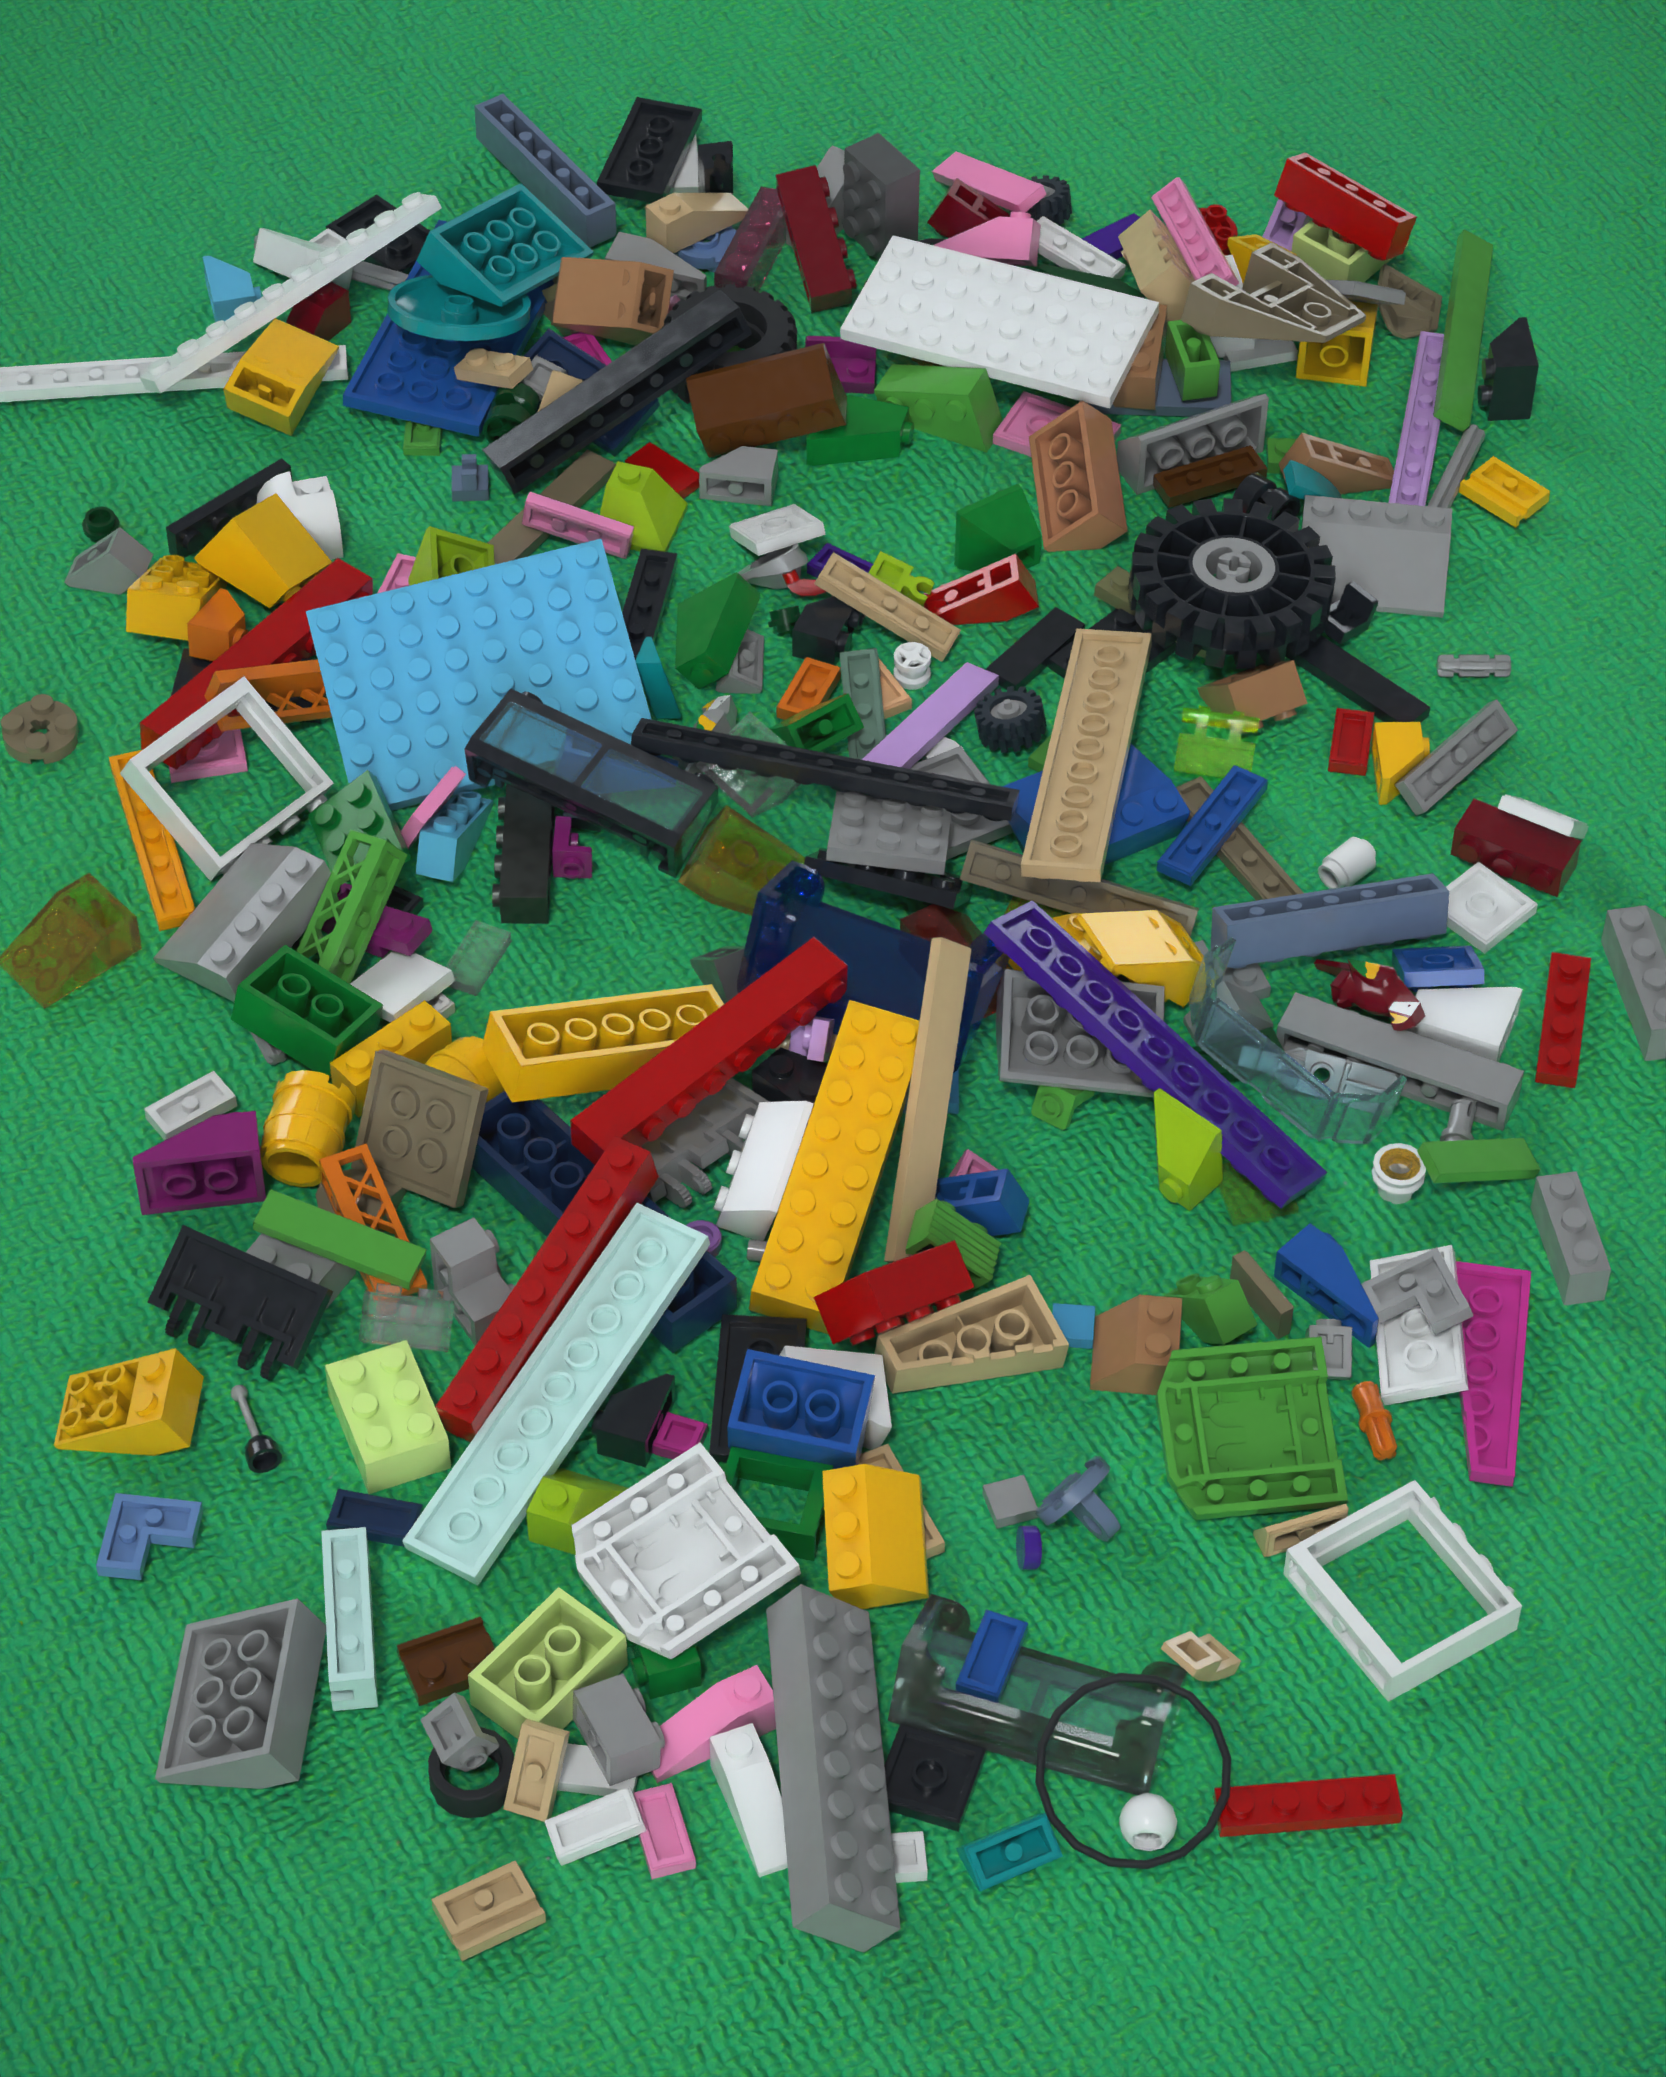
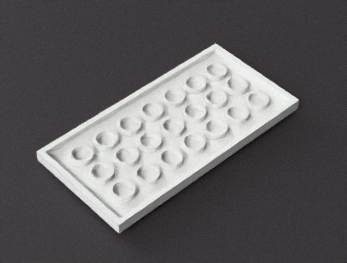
M893 235L841 326L840 335L843 340L947 367L986 368L990 378L1111 408L1159 313V302Z

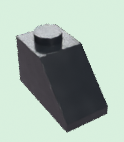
M666 1373L610 1396L605 1410L597 1411L592 1424V1435H595L597 1439V1454L642 1467L647 1466L652 1455V1444L667 1412H671L675 1403L674 1375Z

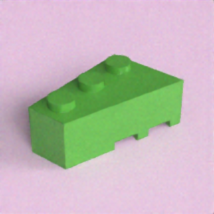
M892 364L874 389L877 401L908 406L909 422L914 423V429L986 453L993 444L994 432L1003 421L986 368Z

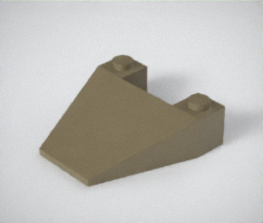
M1270 243L1252 252L1242 289L1213 273L1192 282L1189 287L1181 321L1192 326L1200 334L1214 337L1325 343L1365 322L1366 315L1300 257L1274 243Z

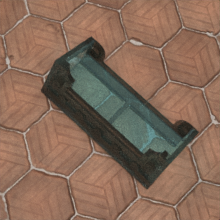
M931 1594L902 1644L888 1721L896 1724H906L987 1748V1751L1036 1765L1037 1746L1054 1710L1081 1686L1112 1676L1115 1673L1022 1646L999 1703L956 1691V1682L976 1633L969 1631L970 1617L967 1610L960 1603ZM1157 1661L1147 1665L1141 1674L1157 1675L1184 1688L1188 1672L1181 1666ZM1122 1681L1086 1693L1061 1715L1046 1746L1045 1768L1135 1795L1150 1793L1180 1709L1182 1697L1157 1684Z

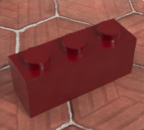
M1473 799L1454 829L1450 855L1473 864L1480 862L1501 876L1558 897L1577 866L1581 841L1498 809L1485 802Z

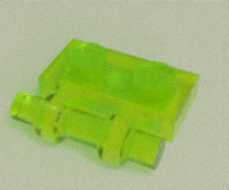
M1199 706V709L1183 707L1181 722L1196 724L1195 735L1179 733L1174 772L1221 779L1227 775L1234 765L1252 772L1256 743L1242 742L1241 736L1242 731L1258 733L1260 718L1245 716V712L1233 711V714L1210 711L1211 707ZM1208 726L1230 729L1229 740L1207 737Z

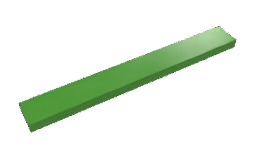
M1465 229L1457 238L1433 416L1462 432L1467 429L1471 422L1493 252L1492 244Z

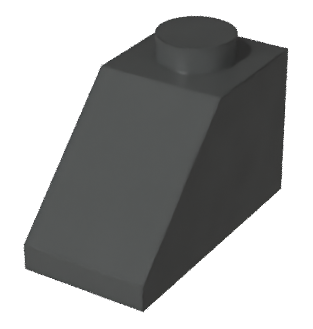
M724 946L690 959L692 968L704 985L712 984L724 1004L760 978L749 946Z

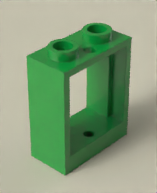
M731 1446L727 1463L720 1462L719 1466L725 1472L726 1480L734 1491L738 1478L809 1491L800 1524L755 1517L770 1535L775 1534L792 1557L814 1561L825 1523L822 1471L832 1470L834 1465Z

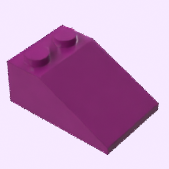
M256 1111L214 1115L132 1157L141 1214L149 1215L265 1201L264 1170Z

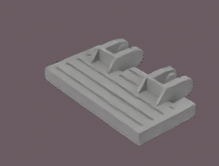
M730 1078L718 1093L714 1095L709 1094L696 1104L688 1116L678 1118L666 1127L658 1139L653 1142L648 1141L641 1146V1148L651 1152L659 1176L647 1197L654 1203L662 1197H666L674 1204H678L679 1207L685 1208L691 1204L692 1197L686 1186L680 1183L683 1182L701 1194L710 1191L712 1188L711 1180L698 1167L704 1169L725 1154L731 1156L733 1150L741 1152L744 1139L738 1137L745 1115L754 1116L759 1102L769 1101L735 1079Z

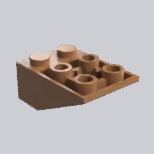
M562 257L551 325L636 346L664 326V319L669 309L674 270L636 261Z

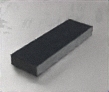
M1055 607L991 663L986 670L999 675L998 685L1007 690V687L1014 686V691H1018L1019 687H1025L1048 666V659L1072 642L1076 629H1085V624Z

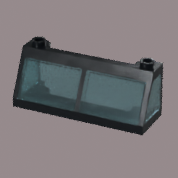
M510 689L471 736L464 748L470 781L484 788H487L491 779H495V786L503 788L505 783L623 838L639 846L641 855L648 857L651 852L653 856L659 858L661 863L658 866V870L674 878L677 877L719 801L718 786L705 774L698 772L692 774L543 704L539 697L526 691L520 693Z

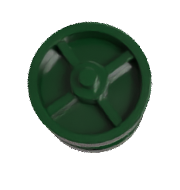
M518 383L513 389L498 387L483 426L486 439L493 443L536 414L541 404L538 394L531 387L523 383Z

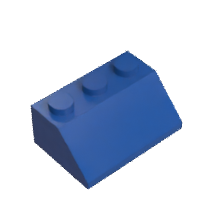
M747 1349L727 1426L728 1448L731 1449V1446L829 1464L834 1465V1469L858 1465L866 1433L875 1375Z

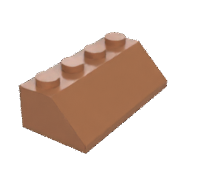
M1082 400L1029 436L1043 547L1048 552L1101 549L1128 531L1112 421L1109 417Z

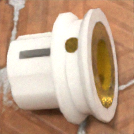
M1395 1143L1380 1148L1375 1154L1371 1173L1373 1181L1378 1186V1193L1383 1200L1393 1204L1406 1203L1411 1199L1413 1193L1424 1184L1426 1167L1417 1152L1418 1149L1411 1145Z

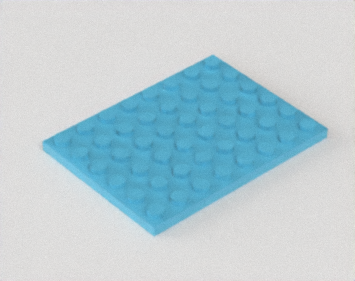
M602 538L306 611L348 783H351L365 771H370L377 777L391 811L422 803L451 767L455 766L466 773V775L452 795H456L461 791L484 788L469 780L464 748L471 736L510 689L520 693L524 691L530 692L539 697L543 704L630 745L632 733L640 719H651ZM505 708L480 737L481 741L489 743L505 715ZM518 711L497 748L547 772L554 770L566 730L570 729L545 717L543 719H536ZM491 779L488 786L495 785V779Z

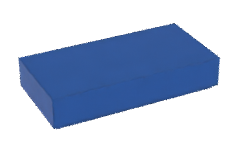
M986 1609L957 1679L956 1692L998 1705L1028 1632V1623Z

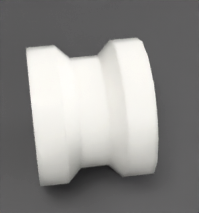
M907 642L896 648L894 652L895 667L893 669L895 679L904 689L917 690L925 687L931 679L929 667L931 664V652L928 647L917 642Z

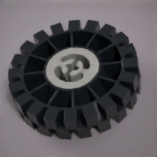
M1224 498L1222 512H1217L1212 500L1205 499L1193 501L1191 514L1181 504L1167 510L1166 520L1159 516L1155 517L1146 525V533L1140 532L1135 542L1128 585L1130 609L1136 610L1135 620L1143 631L1152 629V640L1163 648L1176 642L1175 655L1192 661L1200 650H1205L1204 665L1223 668L1226 655H1233L1236 669L1255 668L1258 653L1266 665L1271 666L1285 661L1286 651L1294 657L1306 651L1309 646V640L1316 642L1324 632L1325 623L1328 624L1336 579L1335 566L1332 565L1333 556L1327 545L1319 546L1320 536L1310 526L1298 530L1300 519L1284 511L1274 521H1271L1273 506L1255 502L1250 513L1247 514L1243 513L1242 499Z

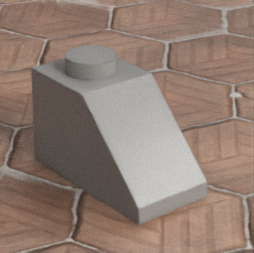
M741 446L701 466L699 470L700 499L772 506L778 479V450Z
M119 527L75 557L64 583L69 587L120 595L148 570L147 568L153 554Z

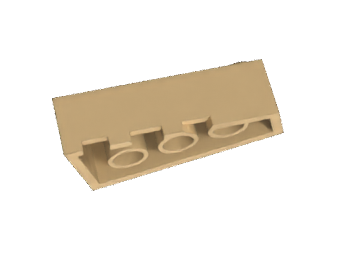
M1149 210L1118 236L1123 248L1121 254L1129 263L1140 292L1148 300L1159 302V305H1167V322L1181 320L1190 284L1196 280L1167 226Z
M1028 1275L878 1335L875 1354L883 1356L886 1383L893 1394L1063 1368L1069 1343L1032 1276Z

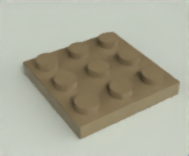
M385 1049L375 1051L355 1147L367 1143L382 1180L453 1208L463 1206L489 1088ZM362 1159L352 1162L351 1168L366 1173L367 1170Z

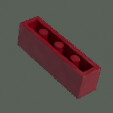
M816 165L776 174V192L811 313L851 304L852 290L857 289L853 269H846L843 259L848 258L844 238L837 239L834 229L839 227L835 207L828 208L826 198L830 197V191L826 177H819Z

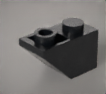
M835 596L805 605L792 630V656L801 659L808 657L836 666L840 658V652L849 651L852 634L855 629L860 630L865 615Z

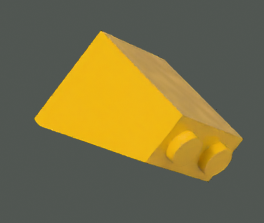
M1350 301L1366 315L1365 322L1325 343L1300 341L1296 378L1366 387L1378 304Z
M277 493L232 518L194 557L199 565L268 608L281 601H287L332 563Z

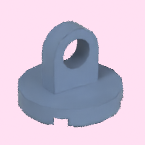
M1094 1456L1085 1462L1084 1466L1087 1470L1082 1475L1077 1472L1073 1475L1070 1474L1044 1498L1043 1504L1036 1509L1035 1514L1048 1526L1071 1510L1093 1535L1107 1542L1121 1527L1115 1515L1093 1491L1111 1469L1101 1456Z

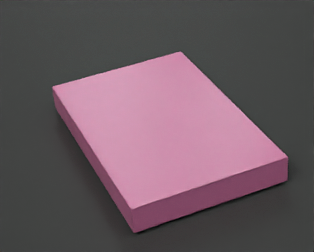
M1023 391L994 432L993 444L1031 457L1029 436L1072 407ZM1112 421L1115 442L1121 434V424Z

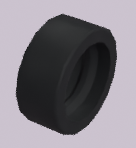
M480 1727L481 1731L495 1737L499 1743V1747L488 1755L499 1766V1775L490 1785L476 1790H463L454 1787L445 1778V1769L448 1765L441 1762L434 1747L428 1758L430 1790L437 1804L448 1813L463 1818L484 1817L498 1811L504 1805L514 1754L507 1740L495 1731Z

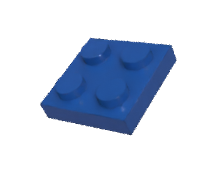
M1471 945L1392 949V965L1399 978L1411 991L1417 992L1418 989H1433V986L1473 988V985L1484 984V967Z

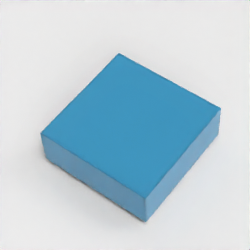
M1053 1303L1052 1314L1067 1339L1069 1347L1093 1349L1095 1306Z

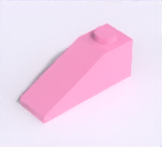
M1010 212V217L999 216L941 241L934 246L1009 265L1037 267L1041 225L1031 218L1029 213Z
M757 1665L717 1682L660 1725L665 1740V1747L661 1748L660 1768L651 1771L657 1783L709 1760L711 1736L753 1723L759 1737L776 1729L773 1690Z

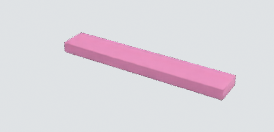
M1176 177L1151 198L1195 280H1198L1213 273L1234 286L1238 285V279L1186 184L1180 177Z

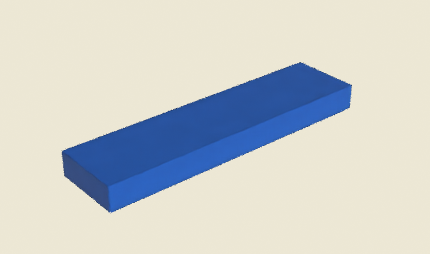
M1234 765L1157 861V871L1191 886L1267 790L1268 779Z

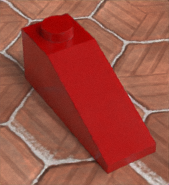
M1016 554L933 589L930 595L923 593L927 596L923 607L952 625L1008 621L1039 607L1036 582Z

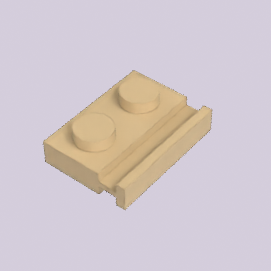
M516 1860L431 1899L432 1908L452 1945L454 1944L461 1961L546 1922L545 1911L539 1906L536 1895Z

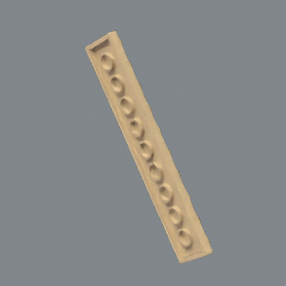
M1076 629L1021 861V877L1101 882L1151 651V633Z

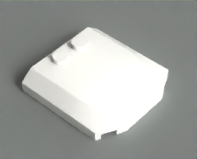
M701 1442L572 1525L576 1566L581 1580L621 1632L626 1635L627 1640L669 1659H673L801 1574L796 1560L775 1534L770 1535L729 1485L725 1472Z

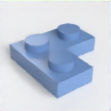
M115 1493L96 1564L98 1576L142 1580L151 1544L194 1548L203 1515L202 1502Z

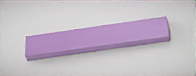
M966 662L862 760L910 769L977 706L976 704L979 700L983 701V696L988 693L990 694L998 686L999 675Z

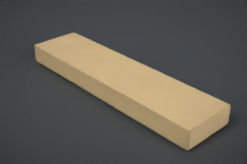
M834 552L814 583L908 642H917L925 645L930 650L931 656L941 662L948 654L961 631Z

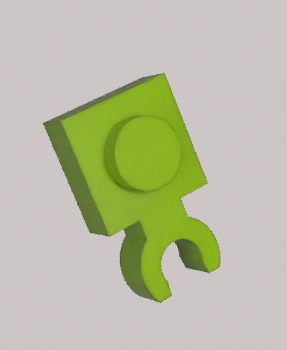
M882 551L879 552L869 571L870 575L921 606H924L927 596L918 591H923L930 595L935 584L927 577L912 576L913 566Z

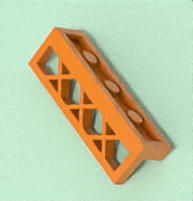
M318 659L215 671L204 695L207 702H209L245 676L265 701L279 707L275 713L283 723L332 718L328 699L323 697L326 691ZM291 697H302L313 703L312 707L302 708L289 700ZM225 715L217 721L221 731L252 728L242 716L228 717V715Z
M367 1143L319 1159L320 1181L335 1214L363 1225L367 1223L371 1225L370 1228L375 1230L380 1228L394 1234L396 1238L409 1242ZM362 1159L367 1171L360 1182L344 1176L341 1166ZM370 1179L374 1187L367 1185ZM350 1188L356 1190L354 1196H353V1194H352ZM363 1193L380 1200L382 1205L376 1217L359 1210L357 1204ZM385 1214L388 1218V1221L383 1220ZM421 1268L410 1290L399 1286L392 1287L389 1282L359 1271L379 1318L395 1313V1300L427 1289V1281Z

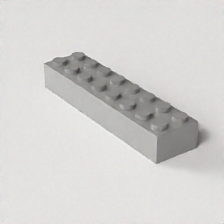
M800 1584L766 1609L792 1926L798 1930L864 1953L901 1929L869 1612Z

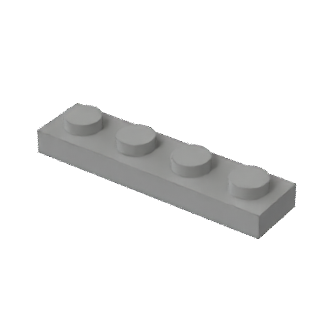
M1497 699L1491 701L1394 785L1416 816L1425 813L1516 733L1518 729Z

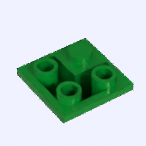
M1018 483L956 511L954 565L958 569L976 571L1013 554L1018 556L1026 569L1040 563L1042 536L1024 491Z

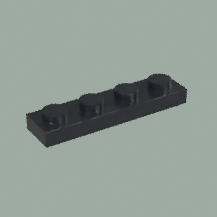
M281 458L167 526L169 554L185 558L207 545L232 518L256 505L258 492L267 481L276 475L290 471L292 479L291 465Z

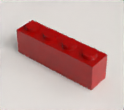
M1306 152L1287 158L1274 196L1284 201L1285 206L1290 210L1308 215L1316 225L1332 229L1340 234V238L1343 241L1361 246L1368 251L1372 258L1382 261L1403 254L1417 218L1412 213Z

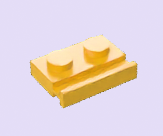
M1495 456L1473 471L1468 480L1463 479L1459 487V493L1515 528L1519 526L1520 520L1523 518L1526 520L1548 503L1550 497V490Z

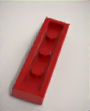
M1551 953L1535 1075L1536 1083L1575 1088L1591 965V958Z
M1395 1774L1230 1787V1797L1217 1824L1219 1836L1229 1837L1401 1823L1403 1812ZM1214 1788V1806H1216L1221 1795V1788Z

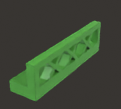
M350 829L297 952L306 958L318 953L320 957L318 965L350 984L403 867L407 854L387 840ZM359 843L369 845L370 848L365 859L355 865L353 857ZM351 880L352 888L349 895L339 901L337 893L340 886ZM334 916L336 925L333 931L323 937L321 929L324 922Z

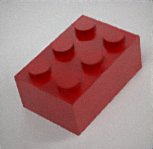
M954 1240L864 1272L815 1296L814 1300L832 1344L850 1339L852 1346L876 1337L874 1329L877 1330L878 1334L885 1333L905 1325L904 1318H907L909 1323L935 1313L934 1306L940 1311L962 1302L959 1294L974 1288V1285Z

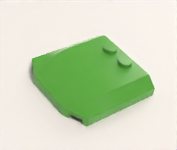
M1322 1337L1172 1350L1155 1400L1167 1481L1195 1520L1329 1508L1347 1504L1348 1497L1342 1460L1338 1459L1326 1388L1328 1374Z

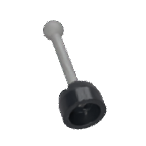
M236 1385L231 1390V1397L239 1403L252 1437L245 1446V1459L249 1469L256 1473L271 1471L282 1460L278 1444L270 1436L259 1434L246 1400L248 1391L245 1386Z

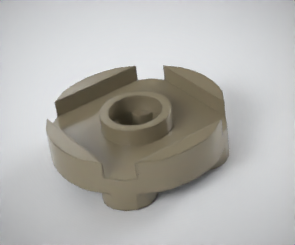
M47 694L34 696L31 701L18 705L1 719L5 749L11 757L22 763L31 764V759H43L44 764L57 762L68 756L78 743L77 735L79 728L76 714L70 707L59 701H53V698ZM39 729H47V733L45 734L41 732H33Z

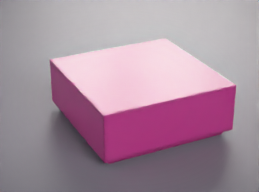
M667 1412L652 1444V1454L673 1460L701 1442L703 1445L708 1434V1424Z

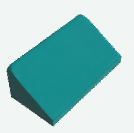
M646 637L635 661L653 713L656 718H680L681 713L652 637Z
M1046 1813L1036 1814L956 1848L978 1891H983L1063 1856Z

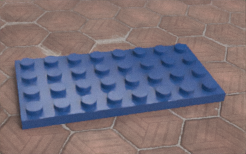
M438 220L435 228L443 225L447 221ZM416 261L406 280L431 274ZM551 279L526 293L531 302L528 324L513 334L495 339L454 341L426 337L401 328L390 319L387 313L343 393V406L479 437L483 431L484 423L498 387L457 380L454 367L465 358L469 351L477 348L521 356L545 310L547 301L542 290L553 286V280Z

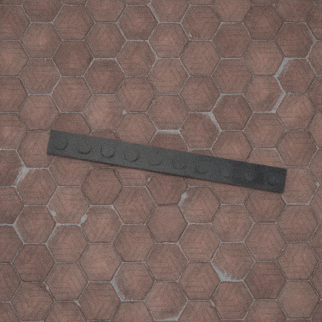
M641 549L622 612L635 660L646 637H652L655 644L678 564L677 553ZM611 796L602 798L610 801ZM566 811L563 812L562 816L572 817V828L601 832V828Z
M641 718L631 737L632 746L654 756L663 754L679 757L688 763L705 762L718 765V767L725 770H747L755 772L762 777L778 776L793 779L796 783L803 785L820 784L830 786L839 792L856 791L867 793L876 799L893 798L907 801L910 805L918 807L927 805L940 807L954 814L966 812L981 815L991 821H1011L1018 805L1020 790L651 719Z

